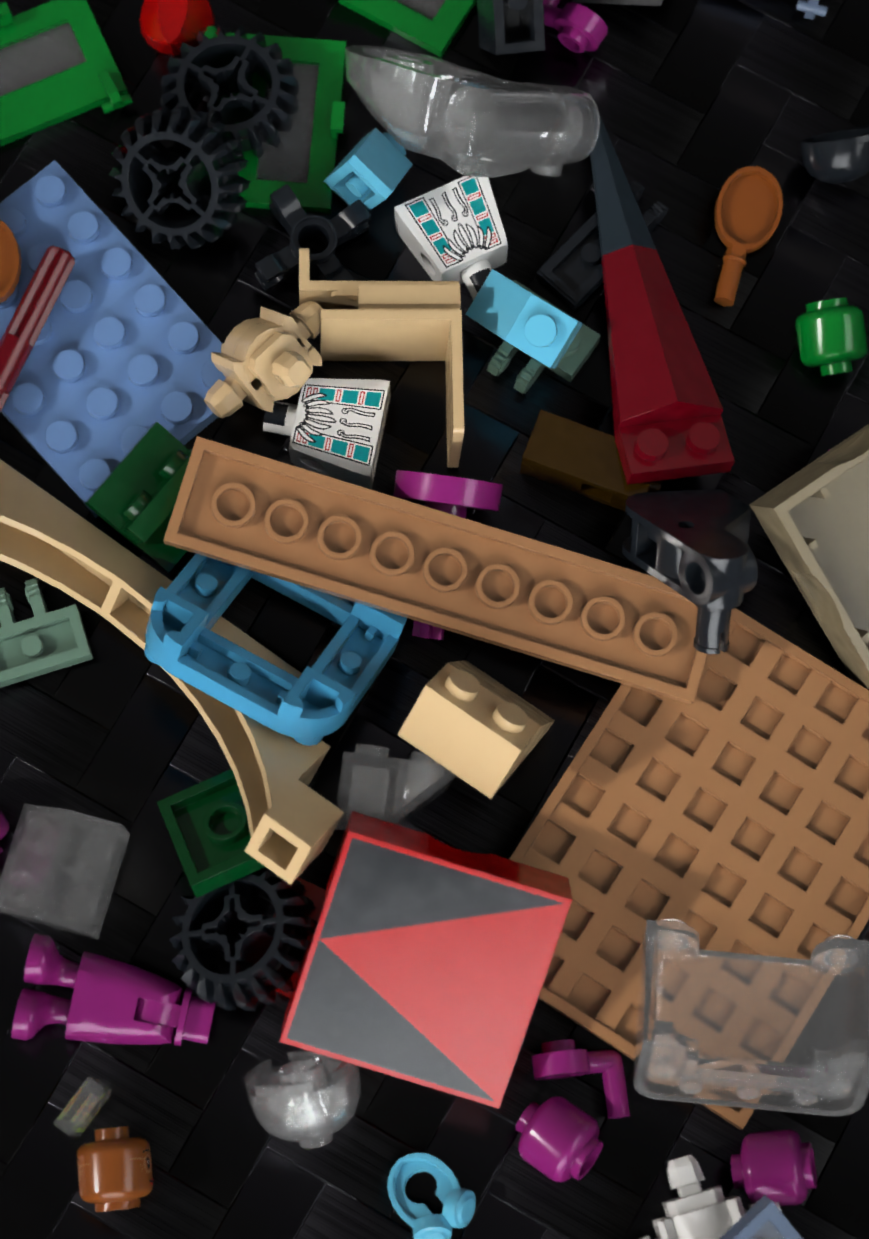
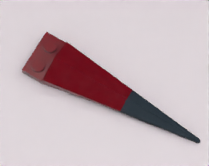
M589 98L585 108L603 270L614 438L627 485L730 472L735 460L721 416L724 409L597 106Z

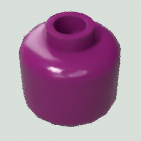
M561 1096L551 1097L541 1105L535 1101L532 1102L524 1110L516 1124V1130L521 1133L518 1144L520 1157L555 1182H566L572 1177L576 1180L582 1179L592 1168L602 1151L603 1142L598 1139V1122Z
M782 1129L751 1132L742 1141L741 1154L731 1155V1173L734 1188L745 1189L751 1204L757 1203L766 1195L770 1200L778 1202L780 1206L799 1205L806 1200L808 1189L817 1188V1171L812 1143L803 1142L795 1130Z

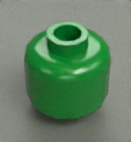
M847 297L806 304L807 312L798 316L795 325L802 363L808 367H820L821 377L853 372L851 361L863 358L868 351L862 310L857 306L848 305Z

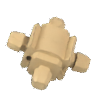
M308 301L299 305L288 316L261 306L259 318L247 319L235 326L221 345V353L211 352L212 363L222 372L226 379L224 381L218 379L207 391L204 402L216 416L225 418L243 406V401L264 411L273 413L274 401L288 399L299 392L311 376L313 366H322L321 355L307 339H315L321 332V309L323 308L314 301Z

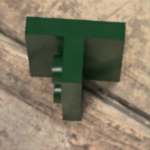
M155 422L87 499L85 504L164 573H169L187 552L186 550L166 545L163 540L192 449L186 448L162 425Z
M232 769L157 802L196 898L265 867L244 851L251 836L245 805Z

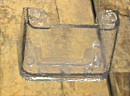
M678 919L646 920L643 934L634 1058V1089L639 1094L648 1098L824 1116H844L859 1111L864 1105L869 1092V941L854 939L848 935H833L816 945L810 960L700 950L699 934L685 922Z

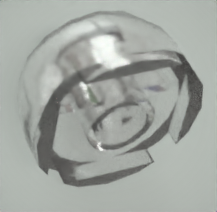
M299 1049L287 1053L288 1059L291 1062L273 1069L271 1059H268L248 1071L244 1081L248 1099L256 1119L270 1135L288 1142H299L301 1148H317L330 1143L333 1140L332 1134L346 1126L357 1110L361 1096V1076L359 1066Z

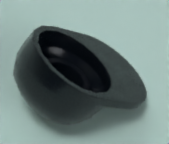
M869 124L823 133L800 141L803 165L809 175L819 181L831 184L846 183L864 176L869 171Z

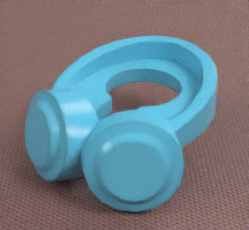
M411 1153L398 1159L391 1168L387 1184L388 1195L397 1214L412 1227L413 1239H451L453 1228L463 1229L471 1221L476 1206L475 1194L471 1190L460 1187L454 1173L437 1157L427 1153ZM426 1172L434 1176L437 1182L435 1194L443 1203L442 1214H432L424 1203L417 1204L408 1199L405 1187L412 1175Z

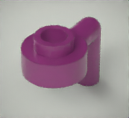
M543 0L544 25L558 31V39L566 48L576 53H583L584 50L594 52L598 49L608 33V28L595 12L583 5L572 2L567 3L563 9L557 8L560 0Z
M568 1039L542 1043V1053L531 1057L534 1080H555L602 1073L608 1119L630 1116L623 1060L618 1051L612 1049L597 1051L576 1049L575 1040Z

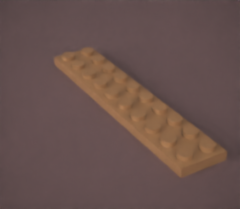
M199 436L196 437L163 540L166 545L687 704H692L695 700L707 657L706 653L696 650L693 646L698 607L654 576Z

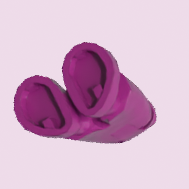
M34 934L27 955L24 982L35 985H55L74 989L72 999H67L40 990L23 988L14 1014L12 1038L27 1041L33 1038L46 1025L63 1024L66 1025L65 1039L123 1045L170 1044L172 1039H174V1045L181 1046L183 1040L202 1044L208 1043L216 1003L210 1004L198 996L192 995L193 989L189 987L183 990V987L158 974L106 956L84 951L80 964L72 962L59 954L54 940L49 935Z

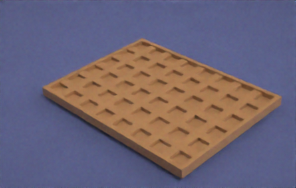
M734 608L731 610L729 649L726 652L720 650V654H707L695 700L692 704L683 703L628 685H620L509 860L569 878L572 902L538 999L740 1130L745 1127L869 920V690Z

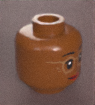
M129 1126L94 1130L95 1142L83 1144L79 1147L76 1154L80 1197L85 1202L94 1203L95 1212L141 1207L140 1198L150 1194L153 1189L149 1142L141 1137L129 1138Z

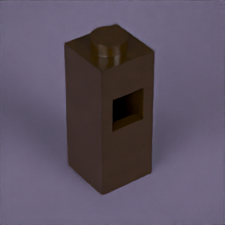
M540 410L522 456L520 473L623 511H625V503L629 496L643 492H659L663 480L627 485L613 435L544 410Z

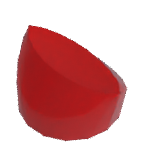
M144 0L140 14L141 34L148 45L160 53L173 56L181 55L180 47L182 42L196 47L198 46L197 36L199 31L205 33L208 26H214L213 10L208 0Z

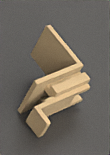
M299 248V305L304 302L314 301L323 308L321 309L320 355L322 361H445L447 467L458 468L464 437L462 310H460L461 291L459 281L310 280V248Z

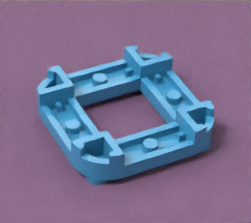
M195 554L167 589L160 586L157 590L146 627L144 653L149 661L160 665L168 673L266 727L283 735L293 737L300 744L312 746L320 743L323 736L335 732L347 721L394 653L407 618ZM251 578L342 626L312 668L307 666L299 678L210 630Z

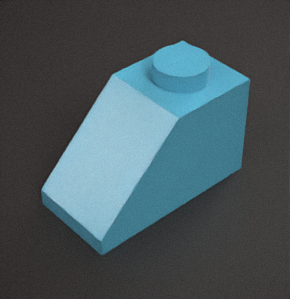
M375 127L361 139L323 182L348 206L360 199L366 209L370 211L388 198L413 164L405 157L406 150L404 146L394 136L387 132L382 134Z
M494 269L489 273L465 314L506 342L552 369L557 368L583 325L582 322Z

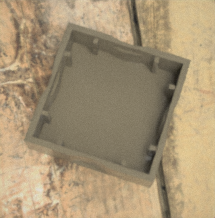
M867 424L749 505L849 676L854 682L869 689V424Z

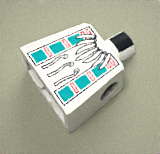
M484 168L394 207L395 229L398 235L433 281H459V284L464 282L474 300L491 270L507 262V237L489 178Z
M308 378L301 388L298 405L274 401L273 413L265 411L263 431L291 436L289 454L291 462L296 466L372 490L391 399L390 381L379 379Z

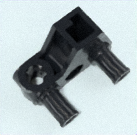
M722 489L643 492L629 496L625 503V512L632 518L631 536L623 541L622 553L632 562L631 570L654 576L698 607L696 633L693 640V646L696 650L706 654H720V650L726 652L729 649L731 610L741 605L744 601V593L750 592L756 586L758 578L756 559L748 546L751 507Z

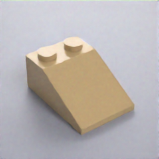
M467 660L448 662L425 685L397 735L492 799L551 728L555 720Z

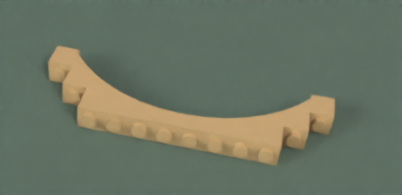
M0 459V561L22 569L62 590L104 617L144 650L146 645L145 632L155 594L160 586L167 589L173 581ZM222 616L210 629L212 632L297 678L302 674ZM164 670L197 708L216 737L234 773L245 805L251 836L244 851L291 885L324 849L344 814L342 810L308 787L330 746L322 740L320 743L312 746L300 744L293 737L283 735L266 727Z

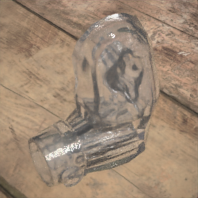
M365 45L345 47L347 81L368 111L393 139L407 150L441 159L462 175L496 178L519 173L531 168L532 172L540 175L560 177L563 165L576 163L587 158L597 142L600 117L597 105L588 92L572 87L528 82L520 83L498 79L437 57L416 52Z

